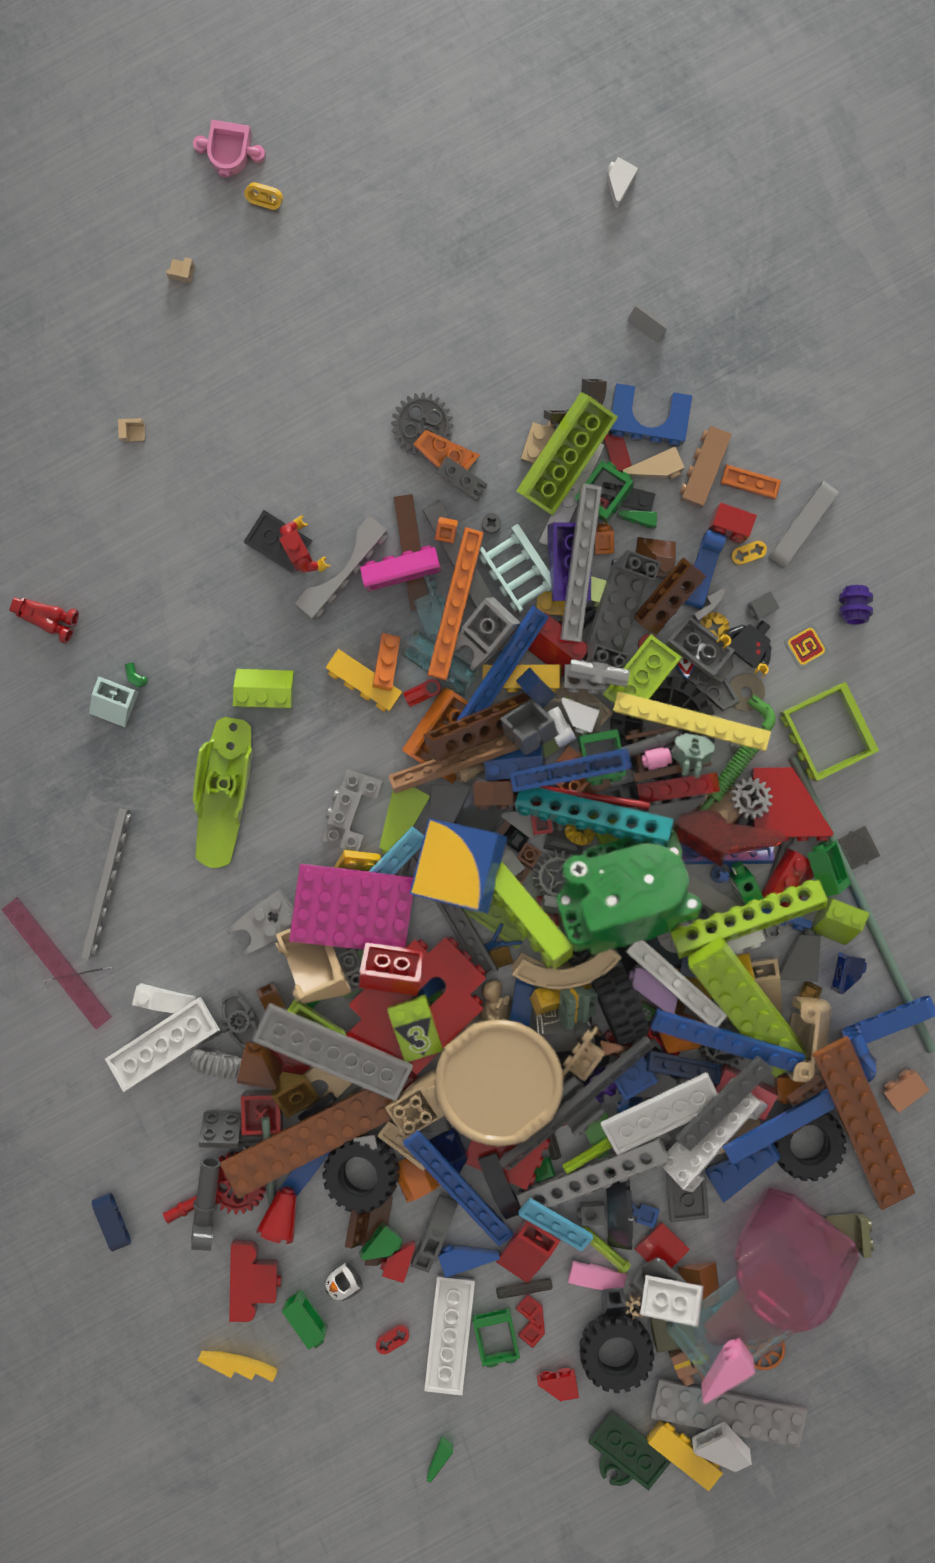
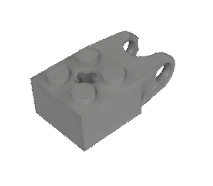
M485 598L463 625V629L457 637L454 654L460 652L466 646H470L474 651V659L470 669L476 671L502 648L521 623L495 598Z
M279 889L246 912L227 930V933L231 934L238 930H246L250 934L251 943L242 952L243 956H246L274 941L277 938L276 934L290 929L293 906L282 890ZM271 912L273 914L278 913V921L271 919Z

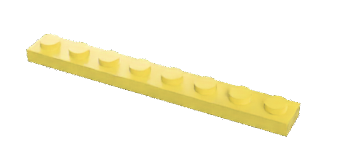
M618 692L613 712L761 751H766L771 731Z

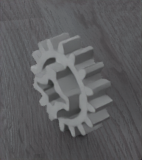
M748 777L746 781L744 779L740 780V784L736 783L734 785L736 790L730 792L734 797L729 799V801L735 803L731 808L738 809L737 815L743 813V819L748 818L749 815L751 820H754L756 815L758 818L762 817L763 813L766 814L769 811L767 807L772 806V803L768 801L773 798V795H768L771 789H765L766 782L760 784L759 778H756L754 781H752L751 777ZM750 786L748 791H742L744 787ZM749 795H752V799L754 800L753 802H751V798L748 797ZM754 806H761L758 810L752 811Z

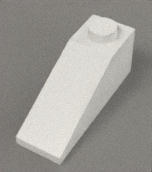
M139 984L136 986L132 1005L150 1010L176 1013L194 1001L196 997Z

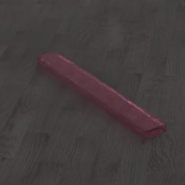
M16 897L1 909L92 1026L98 1029L112 1018L21 900Z

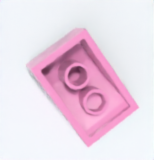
M740 1337L736 1340L732 1339L725 1344L702 1382V1400L704 1404L755 1374L753 1356Z

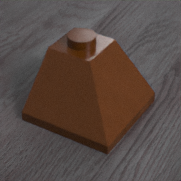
M637 537L636 553L661 562L656 578L665 579L675 567L676 542Z
M246 1042L237 1083L275 1090L283 1064L268 1047L255 1042Z

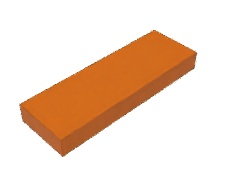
M726 464L720 484L775 500L781 480Z

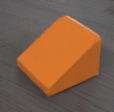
M439 517L435 540L454 544L458 521Z

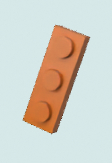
M386 633L381 634L372 687L388 691L392 690L401 637Z

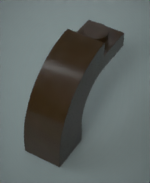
M582 379L581 392L603 405L607 381L602 379ZM569 409L544 410V418L549 420L551 424H560Z

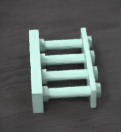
M516 524L512 527L513 534H511V537L487 553L481 547L479 558L484 565L488 564L490 567L489 574L493 580H498L501 584L499 589L504 597L509 596L512 601L509 604L513 611L523 615V605L545 591L552 592L548 568L519 524ZM520 543L523 548L521 550L522 553L496 568L491 559L512 545ZM525 559H530L533 563L532 569L506 584L501 575ZM535 575H541L544 580L542 585L517 600L512 590Z

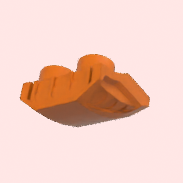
M407 1158L397 1162L400 1168L397 1171V1174L400 1175L398 1184L407 1203L419 1199L440 1186L439 1182L426 1169L424 1171Z

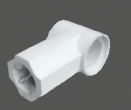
M558 706L547 712L555 720L558 736L554 737L559 748L577 739Z

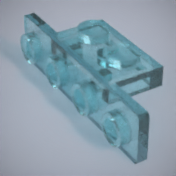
M427 574L424 575V579L430 594L413 602L426 635L430 637L439 631L445 602L442 595L437 593L436 588H438V584L435 578H431V575Z

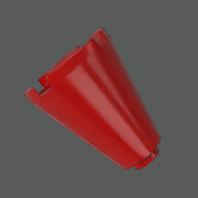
M284 1186L283 1189H278L257 1227L256 1233L261 1232L260 1237L279 1244L281 1240H286V1244L293 1243L297 1194L293 1188Z

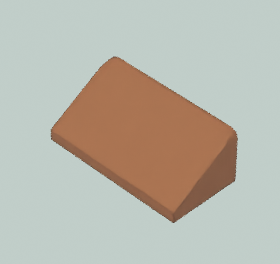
M600 1041L602 1050L606 1052L604 1055L619 1057L623 1051L631 1048L613 1042Z

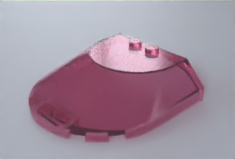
M768 1188L763 1191L737 1243L735 1259H737L738 1270L735 1272L739 1288L743 1287L747 1296L746 1302L763 1321L782 1331L804 1332L818 1327L831 1316L857 1266L859 1255L854 1241L795 1194Z

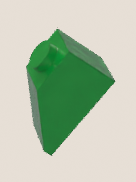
M382 1221L361 1248L359 1255L363 1260L391 1256L401 1248L403 1239L399 1233Z

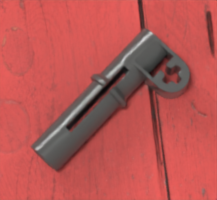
M212 1157L201 1160L197 1198L193 1202L195 1214L191 1235V1250L211 1251L213 1214L217 1209L215 1199L220 1171V1161Z

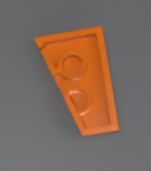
M425 430L413 444L437 468H439L445 457H449L468 470L480 456V454L448 441L428 430Z

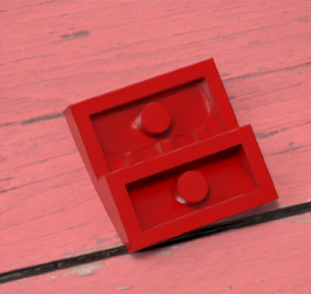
M662 1222L649 1235L646 1234L634 1248L647 1262L660 1258L670 1268L678 1263L690 1250Z

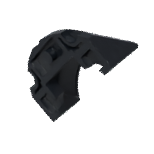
M609 1169L608 1173L614 1174L616 1171L614 1169ZM629 1179L625 1182H614L611 1187L606 1189L608 1245L625 1250L633 1249V1213Z

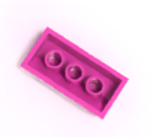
M430 545L421 547L418 552L406 551L401 553L399 557L387 556L382 558L383 561L381 562L369 561L364 563L363 567H360L363 584L368 592L442 572L435 547L431 548Z

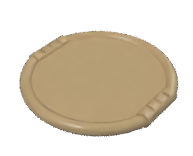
M489 1020L477 1024L474 1023L445 1046L436 1068L435 1090L442 1112L455 1129L476 1142L493 1146H505L525 1142L553 1120L562 1098L563 1075L561 1065L554 1050L537 1032L513 1021Z

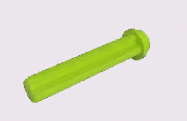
M606 1138L564 1163L563 1169L569 1174L613 1146L609 1139Z
M581 1227L593 1234V1240L589 1244L616 1266L619 1273L622 1272L624 1274L631 1266L628 1259L625 1260L589 1227Z

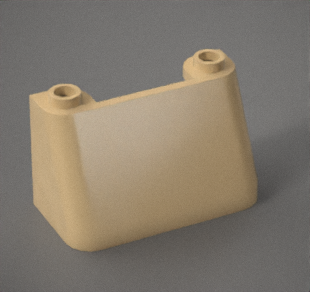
M290 929L276 934L279 941L276 943L278 951L286 956L296 983V989L293 990L297 1001L308 1003L351 993L343 969L336 956L337 953L334 946L290 942Z
M793 996L792 1006L798 1008L801 1018L809 1023L806 1046L808 1060L798 1063L794 1067L793 1072L786 1071L785 1073L793 1081L807 1082L817 1073L821 1075L812 1053L828 1045L832 1010L831 1005L826 1000Z

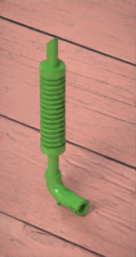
M753 694L747 704L761 713L760 716L764 718L760 729L771 731L776 720L774 710L770 707V703L766 704ZM741 745V748L738 749L739 751L734 754V757L727 764L728 767L725 766L722 770L723 773H720V776H718L720 791L708 793V798L695 814L707 812L714 801L721 802L725 794H727V790H730L729 787H732L731 784L734 785V781H737L736 778H739V775L742 774L741 772L744 771L743 769H746V766L749 765L748 763L759 752L758 749Z

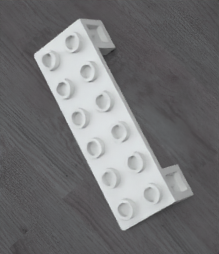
M733 1077V1078L725 1085V1087H726L735 1077ZM750 1092L691 1151L676 1141L667 1152L668 1162L662 1168L683 1190L693 1192L705 1179L701 1172L723 1148L722 1146L734 1136L748 1118L757 1120L768 1105Z

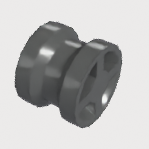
M488 513L483 517L482 528L486 533L495 534L500 530L501 519L497 514Z

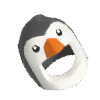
M346 1262L328 1276L325 1283V1292L333 1300L345 1301L355 1296L364 1287L356 1270L350 1263Z

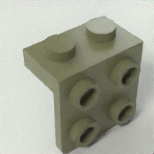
M864 1213L826 1216L827 1249L829 1254L860 1253L863 1258L871 1257V1251L874 1250L873 1240L870 1239L872 1223Z

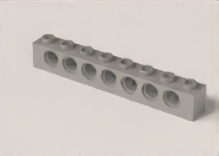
M660 1136L618 1156L616 1152H613L602 1158L585 1163L569 1174L562 1172L554 1177L529 1185L527 1190L521 1188L516 1196L521 1207L531 1198L552 1210L557 1208L560 1203L565 1201L567 1203L573 1202L578 1196L583 1194L584 1196L591 1195L596 1189H607L614 1182H625L632 1175H643L648 1172V1169L653 1167L656 1169L661 1168L668 1162V1153ZM649 1154L651 1159L644 1160L641 1155ZM631 1161L633 1166L627 1167L623 1162ZM610 1167L613 1168L616 1172L614 1174H609L606 1171V1169ZM593 1174L596 1175L598 1179L596 1181H592L589 1179L588 1176ZM571 1182H578L580 1184V1187H573L571 1185ZM559 1188L563 1193L556 1194L553 1189ZM542 1195L545 1200L539 1201L536 1196Z

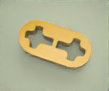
M755 541L738 547L731 553V561L733 564L740 566L758 560L766 554L767 546L762 541ZM755 545H757L758 548H762L760 555H758L757 552L753 554L750 553V551L755 549ZM738 551L740 554L747 553V556H744L742 561L735 559Z

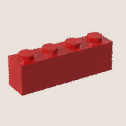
M717 772L701 774L699 778L688 776L637 784L639 801L645 802L720 791Z

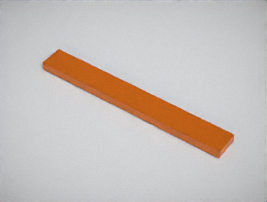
M467 527L464 528L427 674L429 677L447 680L484 532Z

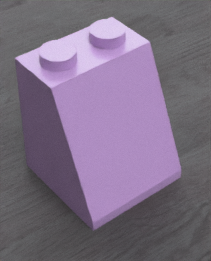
M632 967L631 970L627 971V975L636 993L659 1010L672 1014L675 1013L678 998L647 970Z

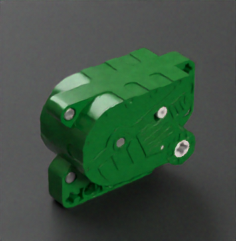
M672 829L668 847L657 844H645L646 842L636 843L632 839L624 838L586 849L583 855H574L565 862L563 866L564 887L557 897V909L566 938L573 946L574 951L589 949L592 955L602 953L616 947H623L638 941L656 938V936L671 932L679 923L699 917L701 901L697 896L687 892L688 874L682 860V848L674 829ZM570 919L576 920V922L572 924L568 923L567 921ZM577 932V937L579 940H576V938H574V933Z

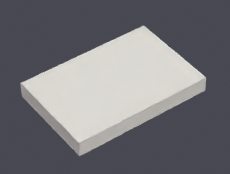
M646 1275L640 1315L698 1327L704 1286Z

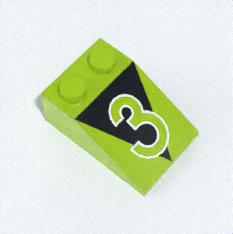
M426 995L388 1006L387 1010L406 1062L443 1051Z

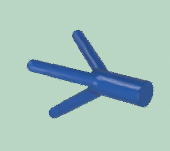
M500 923L492 940L484 945L489 951L500 946L522 945L523 942H497L496 939L503 927V923Z

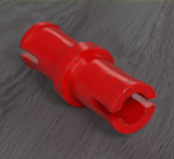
M197 1195L185 1202L181 1201L176 1207L163 1212V1217L167 1224L182 1216L186 1217L189 1212L193 1211V1202L196 1200Z

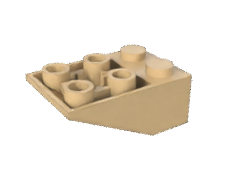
M766 957L751 960L755 981L779 1013L782 1014L778 959Z
M434 1070L416 1079L398 1096L396 1101L393 1100L385 1107L405 1139L417 1130L420 1131L445 1116L437 1100L435 1090L436 1073Z

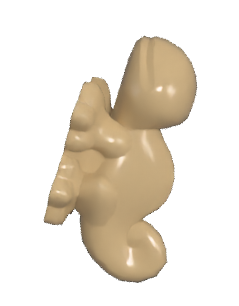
M490 980L484 985L482 996L487 1001L482 1004L483 1010L480 1012L482 1021L477 1023L489 1020L509 1021L512 1000L511 996L508 995L500 998L502 991L501 981Z

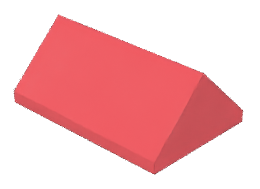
M727 1063L724 1064V1067L721 1068L720 1084L715 1085L717 1093L733 1077H736L741 1070L733 1066L729 1068ZM761 1081L751 1093L768 1105L758 1118L764 1121L778 1095L774 1087Z

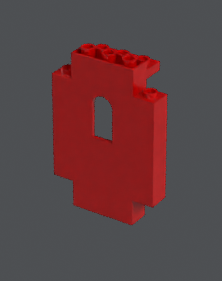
M445 935L430 951L427 950L429 946L422 939L418 941L415 938L406 948L424 951L418 991L433 977H440L446 982L445 992L430 1006L443 1049L483 1010L481 1005L483 1001L476 994L472 996L471 993L486 980L484 975L486 971L479 964L475 966L471 962L473 959L471 955L465 950L462 952L457 947L459 943L452 936L448 938ZM363 989L349 1003V1006L361 1019L346 1033V1036L405 1061L387 1009L388 1006L410 1000L413 996ZM438 1053L412 1060L408 1063L413 1065L412 1071L417 1075Z

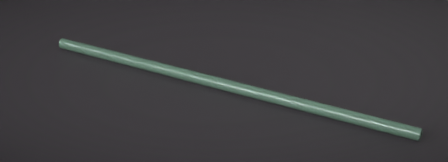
M798 755L791 757L789 761L794 771L832 829ZM833 831V837H828V840L830 842L837 841L851 883L849 888L859 909L869 913L866 924L904 1004L913 1001ZM924 1022L916 1024V1030L927 1053L935 1051V1045Z

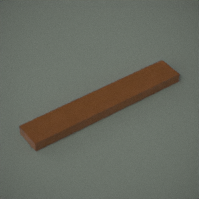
M413 494L394 497L402 553L411 550L413 553L418 552L421 547ZM425 577L407 581L411 611L430 608Z

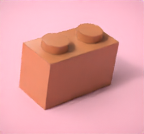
M906 1069L899 1074V1078L895 1081L887 1082L883 1086L884 1089L881 1090V1093L892 1108L900 1113L930 1090L916 1071Z

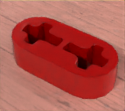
M399 1324L380 1335L376 1340L377 1351L380 1354H388L405 1344L409 1339L408 1327ZM399 1330L401 1333L405 1332L404 1338L399 1336L394 1339V1337L397 1336ZM381 1341H384L385 1343L390 1341L388 1343V1348H385L384 1346L380 1347Z

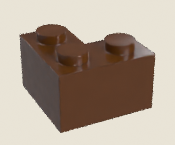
M474 782V806H478V809H490V806L497 805V809H509V805H513L512 782Z

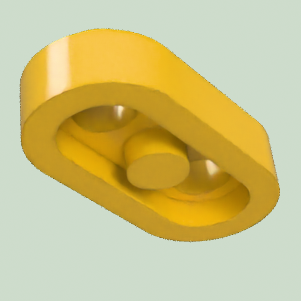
M256 182L250 183L244 191L248 202L268 209H278L283 202V195L278 189Z

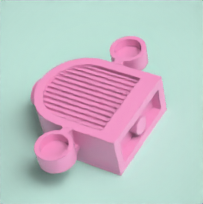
M211 120L208 140L204 136H197L193 140L195 151L200 154L207 152L213 168L218 172L219 176L229 178L230 175L241 172L247 164L248 156L255 163L263 162L266 157L262 146L254 145L250 147L252 132L248 125Z

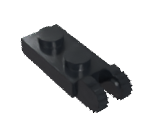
M603 482L602 487L616 491V495L614 497L608 494H601L600 497L613 502L624 485ZM633 488L621 506L639 511H652L656 493Z

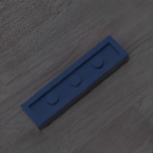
M654 1051L647 1053V1072L687 1080L707 1072L713 1085L720 1084L721 1065Z

